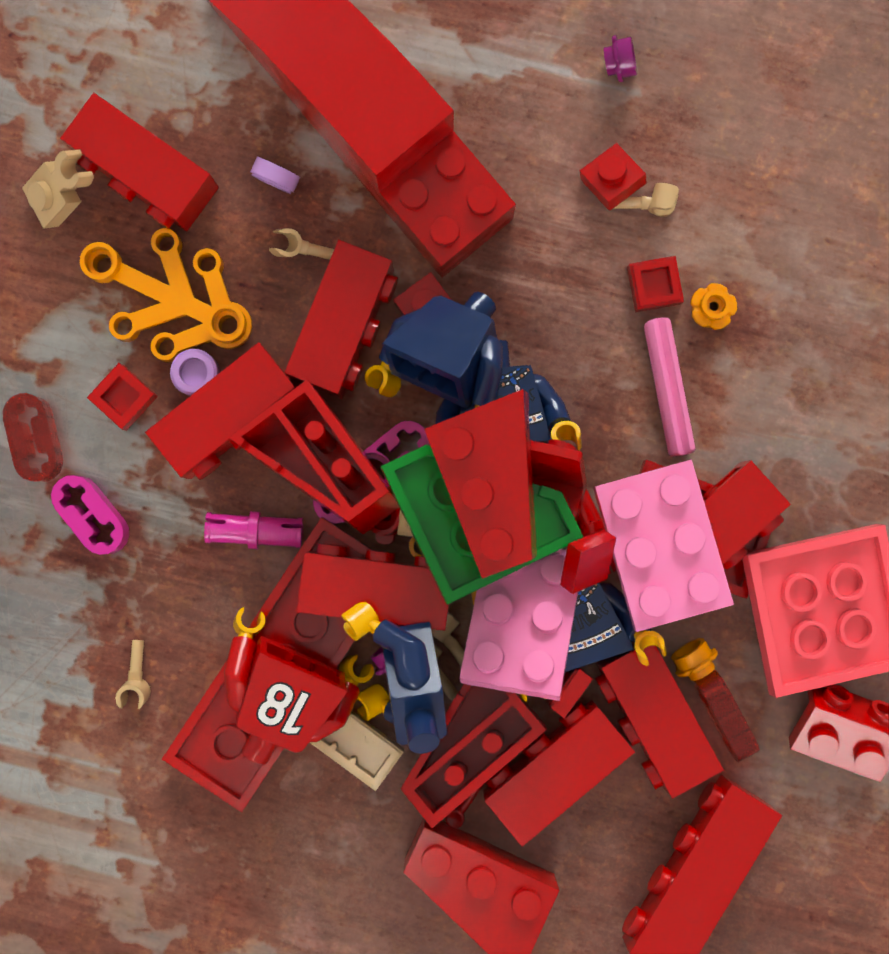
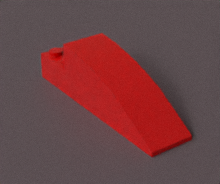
M207 0L441 278L446 276L513 220L516 207L515 202L454 132V110L402 53L349 0Z

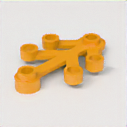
M161 228L151 238L152 249L161 258L169 285L122 263L119 253L106 243L94 242L83 249L80 255V267L89 278L98 283H109L115 280L160 302L133 313L118 312L114 314L109 321V331L120 341H134L142 330L186 315L203 324L175 335L168 332L157 334L151 341V351L156 358L163 362H173L175 357L182 351L209 342H213L218 347L224 349H234L240 347L249 339L252 332L251 316L242 305L230 301L221 274L224 269V263L219 254L213 249H201L193 258V267L204 278L212 306L194 298L180 256L182 241L171 229ZM165 237H173V247L168 251H161L159 247L161 240ZM214 257L216 259L214 269L208 272L202 271L201 262L203 259ZM103 258H110V269L103 273L98 272V262ZM228 318H233L237 321V328L231 334L222 332V323ZM130 319L132 322L131 331L126 335H120L118 332L119 323L122 320ZM164 340H172L174 343L173 351L169 355H161L159 351L160 344Z

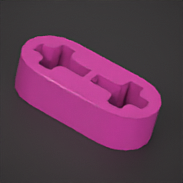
M77 475L65 476L58 480L52 489V504L82 544L92 553L99 555L114 554L122 550L128 542L129 527L125 519L97 484L90 478ZM70 487L85 489L86 492L82 494L81 500L89 511L85 512L79 505L68 506L67 501L71 497L68 491ZM96 518L102 525H114L115 529L110 534L114 540L112 544L109 542H97L96 537L100 534V530L92 519Z

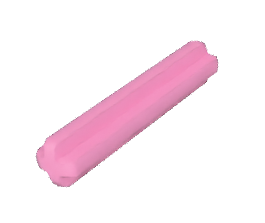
M663 317L655 318L645 323L644 331L668 454L672 457L688 455L695 451V443L671 320Z

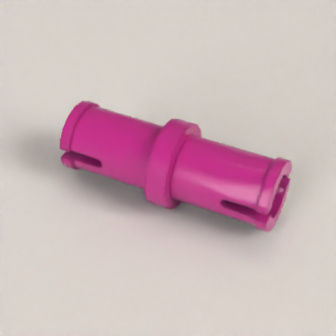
M250 511L249 516L213 514L212 512H207L205 519L208 523L205 522L204 526L205 543L247 544L248 549H258L259 545L301 548L303 518L262 517L261 512Z

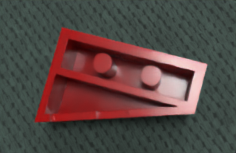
M308 379L229 437L253 458L362 534H365L399 508L391 489L325 399Z
M522 389L424 429L482 579L528 562L537 556L531 467L532 451L529 428V394Z
M463 684L445 714L447 735L439 739V746L435 750L420 755L400 788L431 828L435 827L546 731L547 726L528 703L521 700L519 694Z
M424 818L405 856L403 873L488 954L532 953L560 891L554 873L458 828L455 829L447 825L446 822L440 821L435 827L431 828Z

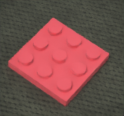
M874 524L751 551L742 558L769 695L778 698L889 672V541L886 525Z

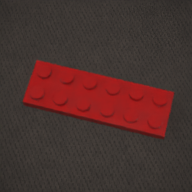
M321 517L248 628L257 627L258 616L260 612H263L265 624L261 631L253 637L256 645L260 636H263L337 669L355 640L345 632L343 625L346 621L343 618L296 612L304 552H317L318 544L347 547L346 556L365 558L366 550L373 549ZM225 662L162 760L242 813L284 748L277 745L268 763L265 765L254 763L242 754L241 750L250 734L236 726L237 712L228 705L224 677Z

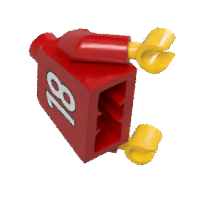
M242 607L233 620V627L238 636L232 639L224 670L228 705L237 712L236 726L250 734L241 750L242 754L254 763L265 765L268 763L277 745L294 753H300L309 742H318L344 727L360 694L357 686L359 683L367 682L373 677L374 667L372 664L364 665L360 676L357 677L353 672V664L357 660L358 655L344 658L338 670L263 636H260L256 645L253 637L263 628L265 615L263 612H260L257 619V627L247 628L241 621V616L244 613V607Z

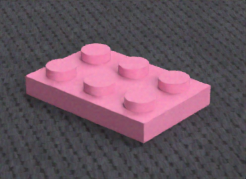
M692 459L593 487L605 530L616 537L613 559L634 631L639 632L734 605Z
M560 549L477 590L459 677L462 684L560 701L578 592L572 594L560 585L567 550Z

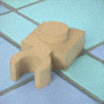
M81 150L59 152L55 161L44 162L22 187L43 229L59 227L81 203L75 191L76 188L87 187L94 179L92 171H76V162L83 155Z

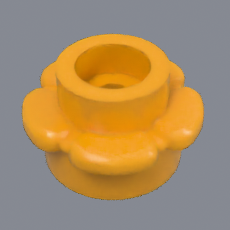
M711 283L705 289L699 288L693 294L690 302L694 321L701 327L712 328L713 330H719L729 325L731 322L730 317L735 315L737 311L735 296L729 295L727 287L718 283ZM715 302L718 305V309L716 311L711 310L710 303Z
M698 638L684 644L671 656L676 665L677 671L675 674L678 677L688 676L691 681L704 678L715 669L713 660L716 659L718 651L716 648L710 649L704 638Z

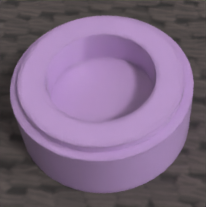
M256 157L250 171L252 176L289 194L291 192L294 193L300 179L298 175L260 157Z
M188 349L181 352L175 357L170 368L172 383L180 392L191 396L220 373L217 361L207 352L200 349Z

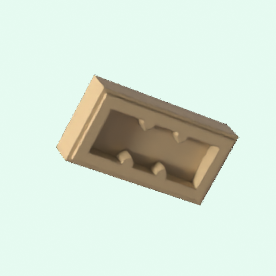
M351 711L344 727L318 742H309L374 791L378 789L405 750L376 727L363 720L354 711Z

